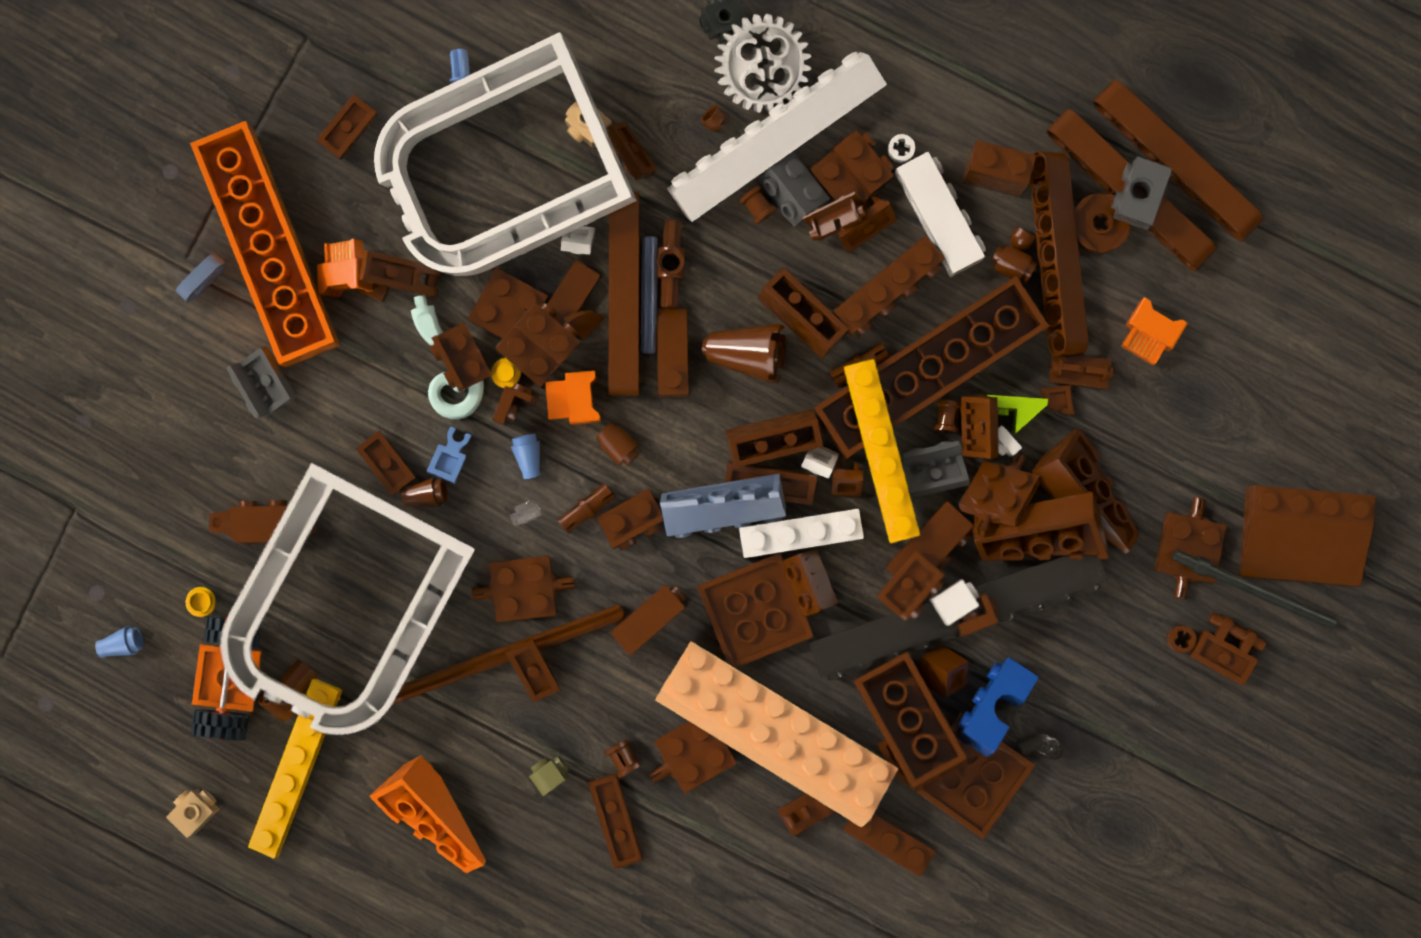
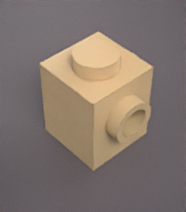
M576 101L566 112L568 117L565 121L569 127L567 133L578 143L584 140L594 149L596 144ZM598 110L608 132L607 128L612 125V121Z
M199 788L191 792L185 790L173 802L176 807L166 818L188 839L194 836L219 811V808L215 805L216 799L204 789L201 791Z

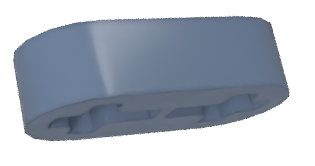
M217 252L212 253L179 284L176 289L177 294L186 303L193 301L225 270L227 262Z

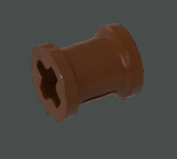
M760 185L751 189L739 200V203L745 205L752 213L756 225H759L777 211V207L775 205L771 206L762 194V187Z
M937 400V406H939L937 424L933 426V430L944 433H960L958 419L961 402Z
M628 739L604 751L606 756H610L615 764L619 778L642 765L640 761H636L629 749Z

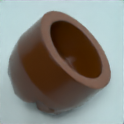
M714 105L703 114L700 122L707 129L717 132L722 129V125L727 123V117L718 105Z
M1017 226L1010 236L1011 245L1021 251L1029 249L1036 240V237Z

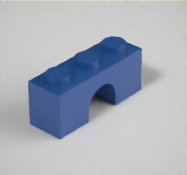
M1009 657L1001 663L995 662L987 674L990 681L986 688L981 686L972 700L975 703L971 713L966 711L957 725L961 730L956 738L985 757L996 751L1009 729V726L1001 722L995 714L994 706L996 701L1004 700L1014 707L1019 706L1026 700L1039 678Z

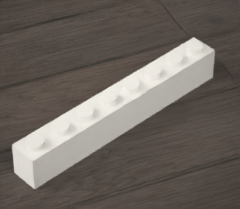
M862 52L849 54L842 60L843 65L834 71L829 69L817 78L818 82L810 88L805 86L794 93L793 100L786 105L781 103L769 111L770 116L762 122L757 120L744 129L746 133L737 139L733 137L725 141L720 146L721 150L713 156L706 155L695 164L697 167L688 174L682 172L674 177L671 181L672 185L667 190L685 217L693 222L885 87L887 84L870 56Z

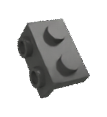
M795 153L790 154L771 166L759 179V183L765 193L770 196L780 209L782 215L793 227L803 220V216L811 213L816 208L822 207L830 200L829 196Z
M268 346L260 347L243 361L227 367L232 383L238 388L246 402L247 409L256 419L274 414L297 397Z
M943 441L936 446L924 449L913 448L901 455L910 498L969 485V477L962 457L960 441Z

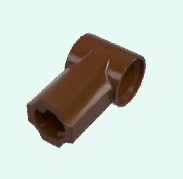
M297 659L279 682L304 694L308 690L311 680L317 679L319 675L301 660ZM263 690L258 700L259 704L279 721H287L295 715V712L291 710L292 704L284 700L280 704L275 703L264 697L266 691Z

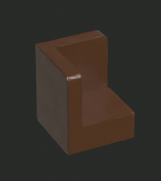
M939 646L921 656L920 675L927 686L947 697L967 685L969 661L945 646Z

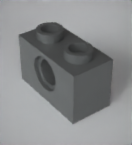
M1137 157L1132 164L1127 163L1121 180L1126 181L1122 192L1117 191L1111 208L1115 209L1113 218L1145 230L1149 229L1153 225L1172 168L1141 157ZM1133 186L1143 187L1146 191V198H1136L1133 194Z

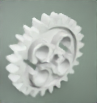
M757 14L753 15V23L747 18H742V28L735 24L731 25L734 34L733 36L723 34L728 43L727 45L718 44L717 47L724 51L721 56L715 57V60L722 62V66L716 68L715 72L724 74V77L718 81V84H728L724 94L730 96L735 93L732 102L739 104L744 99L743 108L749 110L753 104L754 111L761 112L763 105L767 111H770L773 108V103L776 105L784 103V98L788 101L793 100L794 98L791 93L801 89L798 86L799 81L808 82V79L802 75L803 71L811 70L810 66L804 65V60L809 59L811 55L802 53V50L808 43L797 41L802 33L800 31L791 33L794 24L788 22L783 26V18L777 17L772 22V15L765 14L763 22ZM768 27L766 34L762 36L763 40L771 42L773 39L778 38L781 42V48L775 54L770 52L769 47L761 46V49L752 47V54L748 58L743 59L741 56V48L744 44L751 43L756 45L757 40L752 37L749 30L753 33L761 34ZM763 58L768 59V64H765L763 69L758 67V63L762 62ZM779 68H783L785 72L782 82H769V87L774 89L773 91L777 93V96L766 92L758 99L764 88L757 84L752 88L745 86V78L750 73H754L758 80L765 81V78L773 79L775 71Z

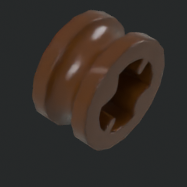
M1175 626L1167 634V643L1175 652H1189L1196 645V634L1187 626ZM1182 631L1181 634L1187 633L1189 639L1185 640L1186 646L1181 648V644L1176 645L1174 642L1178 638L1177 632Z

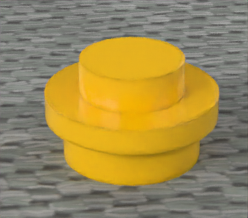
M506 358L498 360L491 369L492 380L501 388L505 386L511 388L521 378V371Z
M194 588L186 597V608L194 616H208L216 607V597L208 588Z

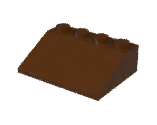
M1258 485L1246 487L1239 576L1360 587L1373 530L1375 496Z

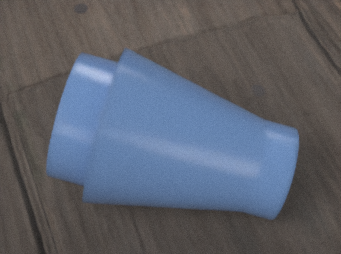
M535 434L512 438L513 446H511V449L521 469L523 479L541 476L540 440L536 439Z
M126 626L95 643L96 652L100 658L136 655L144 647L143 636L137 627L131 628L130 626Z

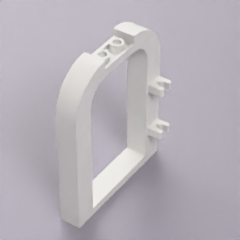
M560 32L403 107L385 124L375 148L374 164L378 182L387 188L393 186L390 189L391 195L397 205L401 204L405 213L402 215L403 223L409 232H413L402 238L405 245L420 262L449 275L470 276L485 272L637 201L569 43ZM564 72L608 175L465 242L455 245L440 243L429 227L408 177L407 160L414 145L430 135Z
M311 463L225 622L221 638V653L226 671L235 685L249 697L255 699L260 689L266 691L264 697L278 704L284 700L293 705L291 709L293 712L305 718H308L309 714L315 716L310 725L311 729L327 734H349L365 729L378 721L394 702L475 549ZM333 489L441 545L364 691L355 701L346 706L338 707L322 704L267 676L258 669L252 658L251 648L256 631Z

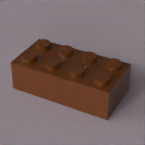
M908 652L854 680L856 689L913 792L967 764L966 755Z

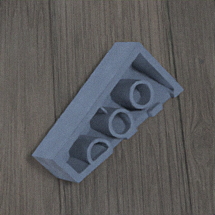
M780 473L662 493L660 500L667 536L675 535L676 538L688 537L693 532L703 530L705 533H714L720 531L722 527L732 525L735 528H743L751 525V522L762 520L764 523H773L781 520V517H786V504Z

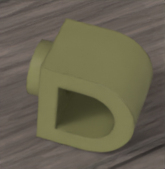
M560 756L549 762L544 758L530 768L533 774L529 778L542 796L569 778L566 773L569 769Z

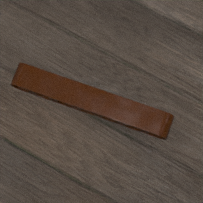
M1113 80L1095 98L1093 105L1097 111L1151 161L1172 168L1169 178L1235 239L1243 242L1264 220L1263 215L1122 83Z
M1066 109L1046 130L1048 136L1108 194L1115 196L1117 191L1122 192L1126 181L1121 180L1126 164L1129 162L1079 115L1070 109ZM1133 186L1134 196L1138 199H1145V189L1141 186ZM1163 195L1153 225L1147 230L1187 268L1196 272L1217 248L1198 227Z
M1036 151L1033 153L1036 157L1030 177L1044 314L1045 320L1049 325L1046 329L1048 348L1054 356L1082 355L1088 348V332L1069 161L1063 152Z
M633 191L636 202L609 214V396H639L640 391L639 191Z

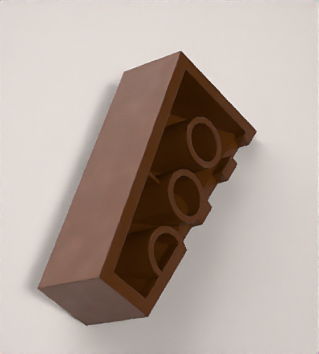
M1093 492L1029 504L1017 527L1003 523H991L984 536H980V533L979 536L974 533V542L982 561L1023 560L1024 556H1034L1039 558V560H1051V555H1070V560L1082 559V555H1097L1098 559H1109L1101 514ZM974 515V527H975V525L977 524V522H978V520H979V518H977L975 515Z

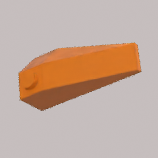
M421 755L404 764L369 796L389 818L397 824L401 820L415 830L413 833L415 837L420 840L423 837L430 840L436 845V850L440 855L465 873H469L486 863L485 857L443 779Z

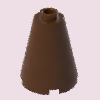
M770 324L710 332L708 338L703 339L702 355H705L710 363L768 383L778 384L782 375H776L778 367H784L786 354V334H780V331L785 327L782 324Z

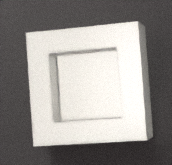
M582 226L563 235L561 251L590 255L595 237V228Z
M1001 425L998 427V453L1002 456L1007 454L1009 457L1015 455L1022 447Z
M825 447L808 450L801 467L829 479L839 453Z

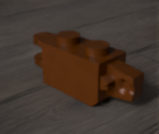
M269 500V506H257V501H239V507H230L228 511L209 514V531L230 534V537L236 543H268L288 507L287 500ZM313 526L310 534L317 533V526Z

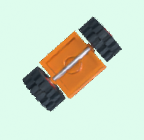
M207 616L204 640L221 643L223 628L228 617ZM262 622L255 633L251 647H259ZM200 644L192 705L215 707L216 710L194 709L191 734L223 740H246L249 715L230 712L229 709L253 712L256 698L253 699L246 695L232 681L223 663L221 646ZM252 650V658L258 669H260L262 651Z

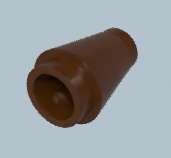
M436 477L402 489L401 497L404 506H441L442 503L448 501V490L443 479L437 480Z

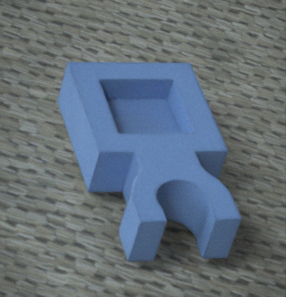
M450 426L447 433V446L438 444L427 473L455 484L467 458L466 455L460 452L469 444L472 436L466 433L461 442H456L453 439L456 428Z

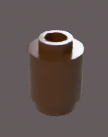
M1007 243L1005 248L999 245L991 259V262L995 263L993 270L1009 279L1016 276L1024 284L1027 283L1037 265L1036 262L1031 260L1032 256Z
M613 422L609 423L595 438L600 443L599 447L618 466L623 463L627 466L630 465L640 454L637 451L640 445L620 425L616 426Z

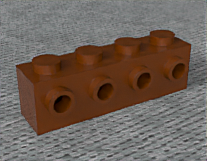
M924 236L838 306L832 313L849 328L846 333L849 338L856 333L860 337L874 326L871 321L879 314L884 318L897 307L894 302L901 296L907 299L920 288L917 283L925 277L931 280L943 269L940 265L945 258L929 238Z

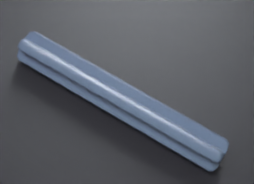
M653 236L643 237L641 248L640 350L643 354H654L657 352L658 239Z

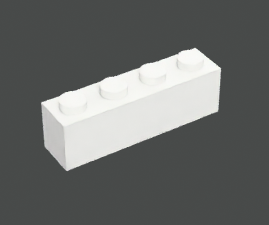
M926 152L896 168L894 174L930 241L944 256L945 259L942 263L949 276L952 277L981 262L985 257L983 252L986 251V248L978 235L974 237L969 226L972 223L967 212L964 209L960 210L955 200L958 197L953 186L950 183L946 184L941 176L944 171L937 157L932 158L929 152Z
M859 509L739 528L744 558L864 538Z

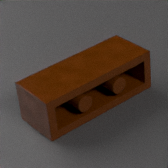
M784 267L762 288L758 297L775 316L821 359L844 338L849 330Z
M812 409L725 430L730 456L735 468L823 447L818 419Z
M946 501L919 529L920 535L912 537L884 569L894 576L916 550L932 565L941 570L952 558L949 552L956 545L961 548L972 537L973 534L970 532V529L974 525Z

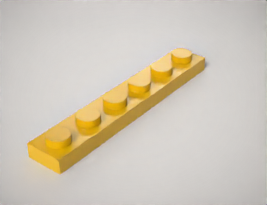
M870 359L844 366L889 542L894 543L919 536L920 532L875 361Z
M312 679L306 696L322 704L336 707L343 690L321 680ZM298 714L248 845L249 848L273 859L280 856L326 733L310 728L315 718L311 714H309L308 718Z

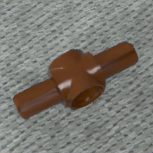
M674 219L665 220L663 247L658 248L657 278L662 280L661 306L665 308H676L678 306L679 280H684L685 249L681 248L682 223ZM668 257H675L680 262L679 267L674 271H668L663 267L664 260Z

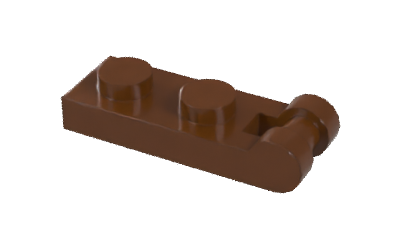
M365 250L363 251L358 280L425 295L430 298H437L439 290L436 288L437 278H441L442 272L423 263ZM421 274L426 275L424 285L420 284Z

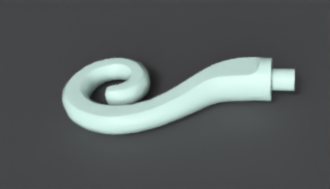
M425 295L414 297L416 309L411 310V315L415 327L422 338L428 344L433 345L434 343L431 338L443 333L438 323L434 305L428 306ZM444 372L434 377L429 385L428 397L434 410L442 417L463 419L473 414L480 405L484 393V380L469 387L467 397L462 402L449 404L441 396L443 386L449 385L443 374ZM457 387L453 388L454 391L459 392Z

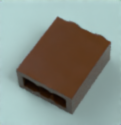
M976 140L968 156L962 183L1020 197L1029 185L1036 155Z
M665 584L614 628L610 634L630 656L686 608L683 602L687 598L676 585L670 588Z

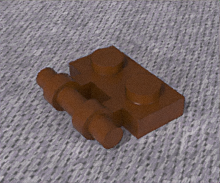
M1212 612L1207 622L1217 627L1215 634L1213 635L1206 630H1202L1189 657L1235 683L1244 686L1258 662V659L1248 654L1251 647L1261 652L1267 641L1258 637V633L1252 629L1245 630L1233 623L1234 619L1227 615L1222 617ZM1227 634L1241 640L1238 648L1224 641Z

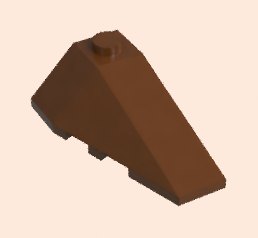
M1078 427L1046 452L1031 473L1040 476V485L1053 499L1093 492L1100 510L1105 538L1124 553H1128L1136 542L1139 533L1123 502L1116 501L1110 487L1114 485L1110 476H1103L1097 464V461L1101 459L1096 449Z

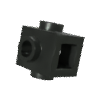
M740 0L707 1L708 5L701 11L702 16H699V23L703 34L707 33L709 41L718 39L719 43L727 41L723 36L724 33L733 36L734 31L731 25L735 24L742 28V18H746Z

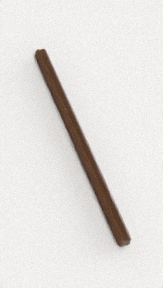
M618 604L536 634L533 638L539 649L542 650L624 620L625 613L622 606ZM526 639L406 682L402 685L392 705L510 662L506 655V649Z

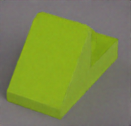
M987 395L989 397H997L998 416H1009V411H1013L1012 435L1017 433L1048 405V399Z

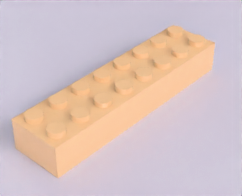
M692 641L655 699L660 704L860 827H863L872 818L898 771V768Z

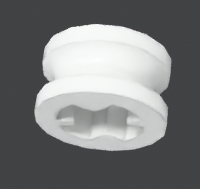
M904 134L893 137L888 146V155L896 163H906L913 157L915 151L913 139ZM899 142H904V146L909 148L910 152L905 151L904 156H899L898 151L893 150V146H898Z

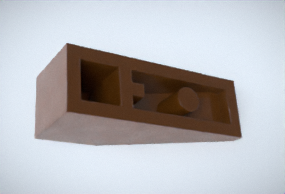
M687 308L657 309L659 398L689 397Z

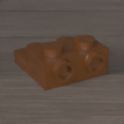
M857 130L836 145L833 151L809 169V172L833 201L855 191L865 202L894 177L891 172L894 167L889 159L884 155L879 158L872 149L875 147V143L866 132L860 135Z
M544 302L540 306L534 303L495 347L501 355L539 388L580 343L576 339L579 333L567 322L563 326L554 319L556 313Z

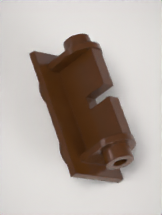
M854 191L841 196L838 200L824 207L816 208L811 213L803 216L802 219L812 228L809 230V234L813 241L817 239L822 241L839 232L836 225L839 221L843 229L863 221V217L867 216L865 208L868 206Z
M1051 355L1049 383L1101 389L1109 388V379H1112L1113 376L1111 359L1077 355Z

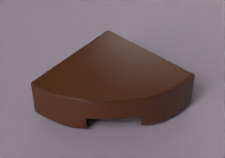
M589 309L571 312L563 320L571 325L579 333V336L585 340L605 318L598 312Z
M1071 385L1040 389L1042 399H1048L1047 406L1050 409L1063 415L1075 414Z

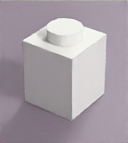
M963 580L957 581L929 599L945 625H950L979 606L976 601L979 598L977 591L970 582L965 584Z

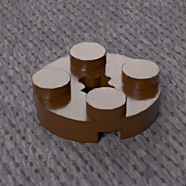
M1107 193L1088 195L1074 208L1077 240L1079 246L1096 254H1104L1117 249L1127 239L1131 226L1128 223L1113 218L1115 209L1111 208L1114 195ZM1095 216L1099 219L1103 216L1106 217L1105 225L1108 227L1107 230H1097L1094 227L1095 222L1093 218Z

